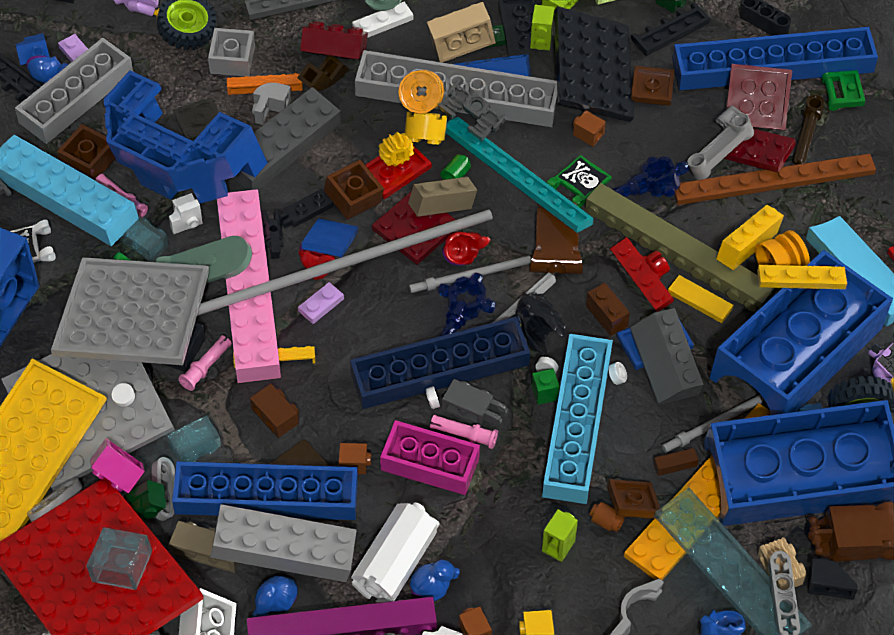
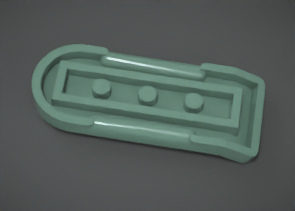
M229 236L172 256L158 257L156 262L208 266L207 284L222 278L228 279L243 272L251 261L252 249L250 244L242 237Z

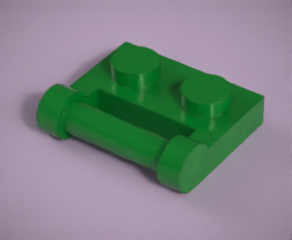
M858 70L827 72L821 76L822 82L826 85L830 110L835 111L839 108L865 105V97ZM834 81L839 83L842 98H837Z

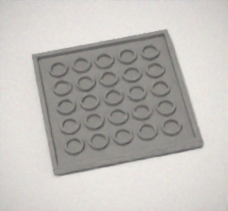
M82 258L51 348L52 356L183 365L209 275V267L204 265Z
M52 354L38 360V362L107 398V401L52 483L51 488L53 491L74 478L79 479L92 472L90 459L106 438L127 453H130L175 430L142 362L52 356ZM26 367L2 378L8 394ZM121 383L129 384L135 392L134 401L126 407L118 406L112 399L113 388Z

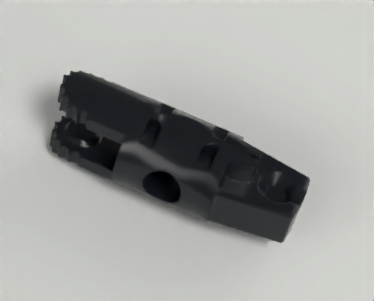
M262 210L261 219L265 248H269L271 259H279L280 247H284L279 210H274V220H268L267 211Z

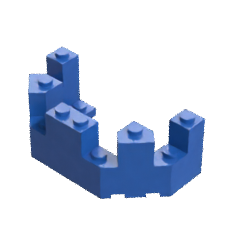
M129 70L104 98V106L106 108L105 126L107 128L106 141L117 162L132 169L142 186L170 200L177 192L191 188L199 203L227 197L228 191L225 179L235 177L239 171L256 177L268 163L251 126L224 113L219 112L194 141L156 124L155 122L163 114L155 99V96L161 91L159 83Z

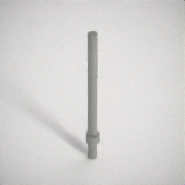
M529 255L434 279L431 277L424 279L423 282L409 285L410 293L422 290L431 291L435 290L438 286L531 264L532 260Z
M760 394L688 432L683 431L677 434L673 440L663 444L662 449L667 453L678 446L683 447L689 444L690 440L707 432L711 423L729 421L754 408L758 403L762 404L765 400Z

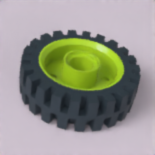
M164 0L157 16V30L159 29L160 36L163 35L162 39L165 42L169 40L168 44L171 46L175 43V48L178 49L181 46L184 47V50H188L189 46L192 50L196 49L197 46L199 48L203 47L213 37L216 26V13L212 10V5H207V0Z
M861 376L858 377V380L850 378V382L844 380L841 382V385H835L830 390V393H828L829 408L888 400L890 412L894 413L893 387L890 382H887L885 379L881 380L880 377L873 379V376H868L864 379Z

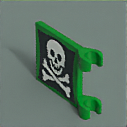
M580 155L558 175L550 178L547 184L555 190L560 184L577 195L572 199V202H575L579 208H582L586 199L600 183L606 185L612 179V176Z

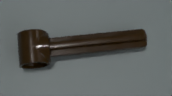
M811 95L806 100L803 113L805 121L793 160L797 165L806 163L816 123L822 117L825 101L819 95Z

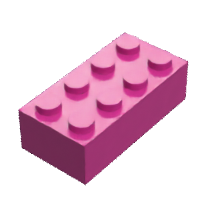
M395 420L380 456L381 471L466 495L480 458V445Z

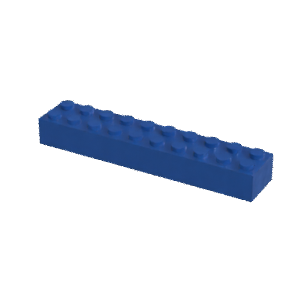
M861 27L674 44L672 61L679 90L729 86L731 64L792 70L791 80L819 78L827 72L858 70V74L873 73L878 55L870 28Z

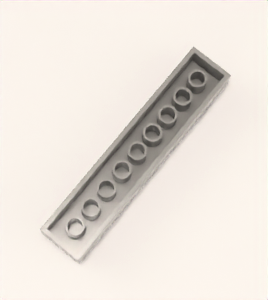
M363 51L355 78L356 96L402 103L398 90L403 78L413 71L429 70L437 74L443 82L445 92L441 104L448 97V90L456 81H460V86L471 95L474 92L490 103L491 110L500 117L505 115L506 120L546 127L553 126L558 103L557 81ZM419 87V95H427L425 92L427 88ZM474 102L471 108L474 111H478L482 108V104ZM463 105L461 106V107H462L461 110L458 109V110L456 111V112H459V113L469 114L468 112H466V111L463 109Z

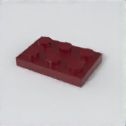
M754 129V135L750 139L742 141L723 159L779 173L796 143L794 138Z

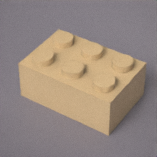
M483 2L427 22L433 47L441 63L496 43L491 20Z

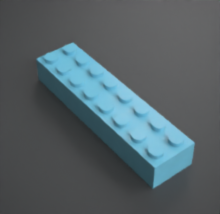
M13 135L0 147V179L5 185L106 244L112 246L139 220L135 204L132 201L18 136Z
M569 334L543 484V498L587 504L613 340Z

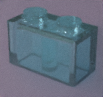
M139 217L120 237V241L149 262H153L168 248L166 233L162 229L152 226L146 218Z
M207 415L167 435L169 447L179 462H195L199 457L207 453H213L221 446L219 434Z

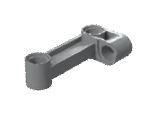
M730 106L716 118V122L725 130L701 152L695 153L688 158L687 162L695 179H706L714 166L742 141L748 140L754 135V129L747 114L742 113L734 106Z

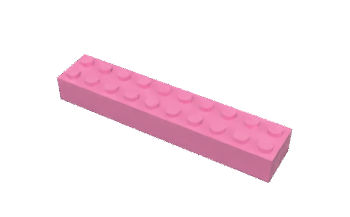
M258 189L230 192L227 197L217 199L221 239L229 236L242 237L250 244L252 257L249 265L243 272L226 279L227 295L269 281ZM271 292L229 305L237 382L243 383L281 378Z

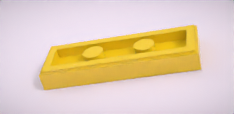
M680 275L668 288L671 296L720 323H723L733 310V304Z

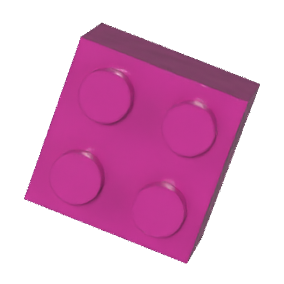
M107 438L90 459L91 468L93 469L92 473L102 480L104 478L110 480L111 486L121 493L123 490L129 493L145 472L143 463Z

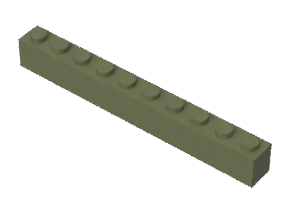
M600 183L586 199L585 211L590 216L600 219L607 226L615 228L624 236L638 242L642 247L648 248L653 252L659 251L662 257L672 262L679 269L689 272L694 278L704 281L713 289L727 295L731 300L741 303L748 310L757 312L774 296L776 288L759 287L758 275L741 265L734 270L730 269L716 260L718 255L716 250L604 184Z

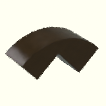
M328 55L319 68L309 62L297 78L308 87L321 91L339 81L349 68L332 55Z

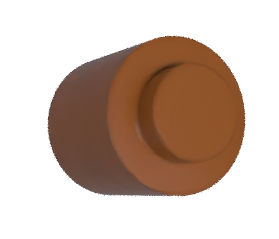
M601 502L599 505L595 504L590 512L591 522L610 532L612 530L618 532L625 520V517L617 516L615 509L604 502Z

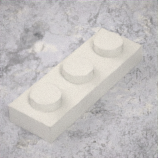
M402 2L393 9L379 11L353 21L352 27L363 28L364 32H368V38L413 20V13L406 3Z

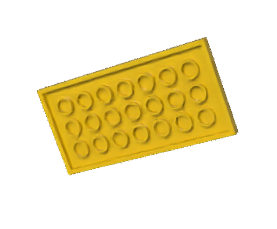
M33 358L0 406V541L26 525L30 519L27 515L28 511L43 499L107 401L104 395Z

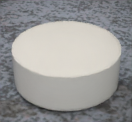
M549 357L539 358L536 364L538 372L554 369L556 374L558 370L556 361Z
M616 362L609 365V375L613 383L616 385L625 383L627 372L623 364Z
M121 383L113 388L112 399L118 406L126 407L134 401L135 392L129 384Z
M434 386L426 388L425 391L431 409L439 408L440 404Z

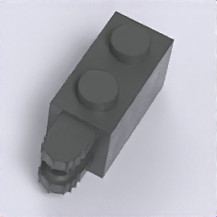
M453 379L442 399L443 411L475 425L478 424L481 427L485 421L496 425L502 422V418L491 412V410L505 415L508 411L507 406L494 400L493 395L488 391L479 390L470 386L465 381H458L456 379Z

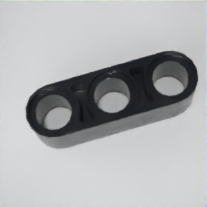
M741 0L740 18L771 36L789 34L791 18L788 14L763 0Z

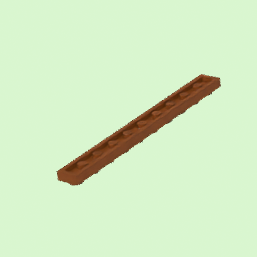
M871 154L786 166L782 167L779 173L770 170H760L673 184L672 190L677 205L874 175L876 168Z

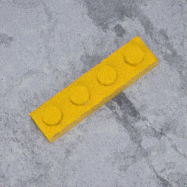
M759 265L757 269L759 287L846 289L847 286L845 267Z

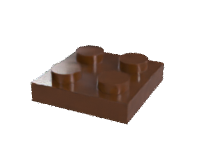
M635 66L631 95L633 102L671 106L674 70Z
M609 479L607 488L617 516L660 519L662 510L652 482Z

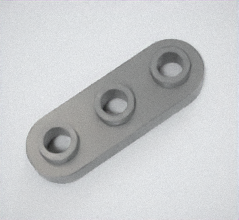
M161 457L152 464V481L162 484L165 491L166 508L158 512L156 516L161 521H165L174 515L172 498L175 468L171 460L166 457Z
M74 478L62 484L29 510L27 515L31 522L80 493L83 486L79 479Z

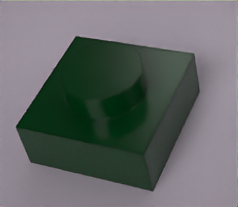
M503 24L492 26L496 43L487 46V48L506 45Z

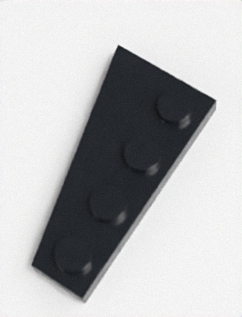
M498 0L508 56L530 53L532 19L536 0Z

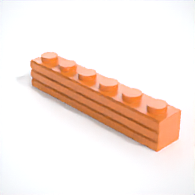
M297 73L227 78L228 95L252 94L258 87L266 83L288 85L291 91H303L302 81L297 78L300 74Z

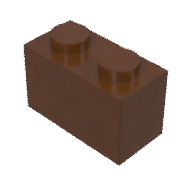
M606 283L587 292L586 307L610 336L628 327L630 312Z
M269 384L250 397L252 411L277 438L299 424V411L293 403L289 404L284 393L280 389L276 390L272 384Z

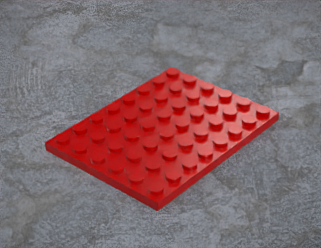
M107 478L97 481L0 541V569L50 635H149L204 599L202 592L119 491L111 486L112 483Z

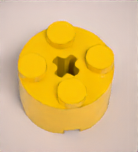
M407 111L405 135L412 142H419L421 139H425L428 144L439 145L442 140H445L447 115H443L440 118V114L426 112L414 113L412 115L411 111Z

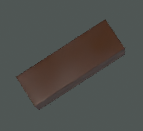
M693 448L654 457L653 465L657 476L697 467L699 460Z

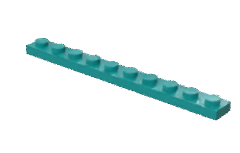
M456 117L447 122V135L576 233L593 225V217L489 139L485 138L483 142L468 131L469 125L462 119Z

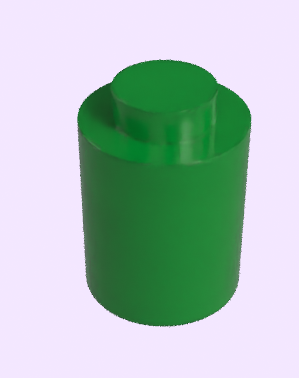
M455 155L441 171L442 179L448 180L464 177L471 169L469 158L465 155Z

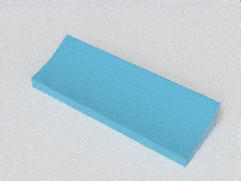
M840 216L826 223L809 227L806 240L819 254L823 250L827 251L893 298L884 322L886 327L894 322V273Z

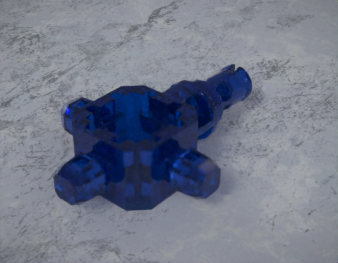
M652 156L647 159V163L641 168L642 174L633 176L631 180L627 181V184L612 188V190L624 197L637 194L640 196L647 192H650L652 196L659 197L665 195L671 197L681 185L678 175L686 174L689 171V166L684 161L674 165L670 157L656 158Z
M476 272L472 274L470 279L467 277L457 278L453 287L447 283L440 284L438 293L448 298L449 308L446 315V326L440 336L457 332L466 324L468 319L477 318L481 309L486 313L494 312L496 303L489 298L486 299V288L482 283V274ZM466 291L470 295H478L477 301H474L473 304L469 303V305H466V302L461 300L457 302L456 299L458 294L460 295L461 292L465 293Z

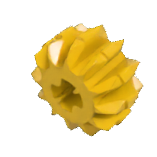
M396 132L394 135L389 134V137L383 138V143L379 144V155L388 166L393 165L396 167L400 163L403 165V162L409 161V156L414 154L413 143L405 133L399 134Z

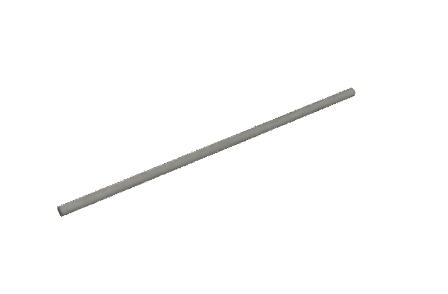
M485 210L200 303L197 316L492 220V213L490 210Z

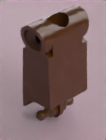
M538 204L536 244L530 272L582 274V260L578 250L579 232L576 233Z
M885 502L876 507L874 505L829 507L826 516L821 520L817 521L816 516L809 517L811 527L809 528L808 538L815 545V553L822 555V558L835 562L877 559L879 557L894 560L893 502Z

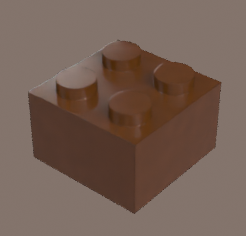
M83 124L78 127L57 151L61 162L93 180H96L116 159L107 144L106 136Z
M361 160L328 175L324 186V192L347 220L381 203L384 191L382 185Z

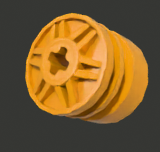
M418 70L409 73L401 81L398 90L403 106L409 111L419 114L429 112L438 107V104L443 100L445 92L440 77L429 70ZM419 87H426L427 90L425 92L427 95H419Z
M792 230L777 235L775 239L770 238L756 245L755 248L758 266H807L810 263V257L803 240Z

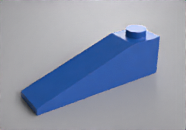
M529 54L453 63L454 65L532 77Z

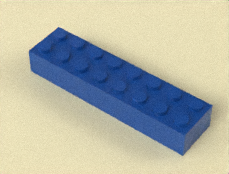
M177 461L172 504L174 513L183 515L218 516L220 505H227L291 518L356 520L357 467Z

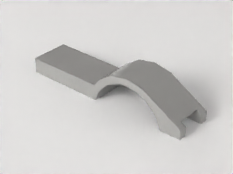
M657 579L635 587L625 595L621 603L620 622L610 635L629 634L631 622L627 618L626 610L632 603L638 600L648 599L655 601L662 593L660 589L664 584L662 580Z

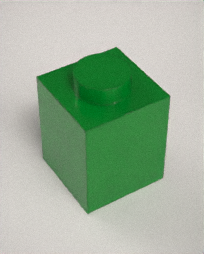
M554 369L532 373L531 387L537 405L557 401L560 386Z

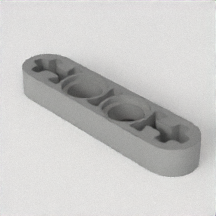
M776 551L771 555L768 567L778 635H788V632L783 631V629L787 625L786 619L791 618L789 620V627L794 629L791 635H798L800 623L791 559L784 551ZM777 558L785 562L782 565V573L778 574L779 565L774 563ZM779 579L786 580L789 588L787 590H780L776 585V581ZM781 602H788L792 607V611L789 613L782 612L779 604Z

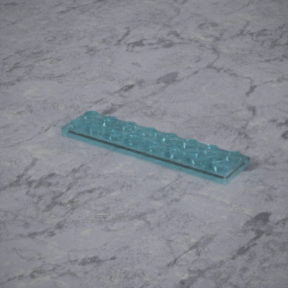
M688 488L657 510L654 517L758 635H778L770 577L695 493ZM781 602L779 604L782 612L789 613L792 611V607L788 602ZM798 610L800 623L798 635H802L810 629L812 624ZM791 618L786 619L787 625L783 629V631L788 632V635H791L794 629L789 627V620Z

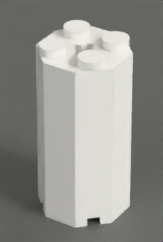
M409 503L397 504L351 576L353 579L352 585L364 597L368 599L371 596L376 597V603L395 601L436 535L439 522L430 517L425 512V508L419 503H413V505Z

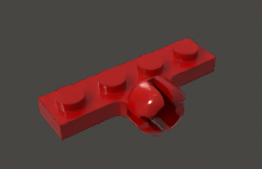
M628 237L610 248L613 255L656 312L661 311L674 302L673 297L660 281V278L669 272L670 267L659 251H654L648 256L643 257Z

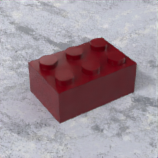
M313 21L303 27L300 51L360 59L363 51H366L368 32H364L361 27L343 29L344 25L332 24V26H324V22Z

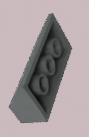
M675 308L653 313L630 327L657 404L661 405L698 396L704 384Z

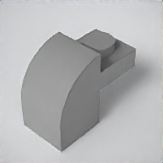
M266 83L254 91L252 114L255 115V123L263 125L269 110L281 112L289 105L291 101L290 86L280 83Z

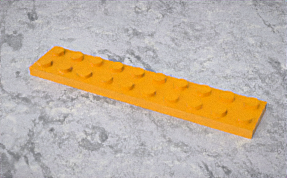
M758 403L746 418L769 416L771 411ZM713 455L665 506L660 519H654L624 552V557L655 580H663L720 516V485Z

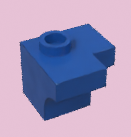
M43 33L24 37V41L15 44L20 65L26 64L27 60L35 55L49 57Z

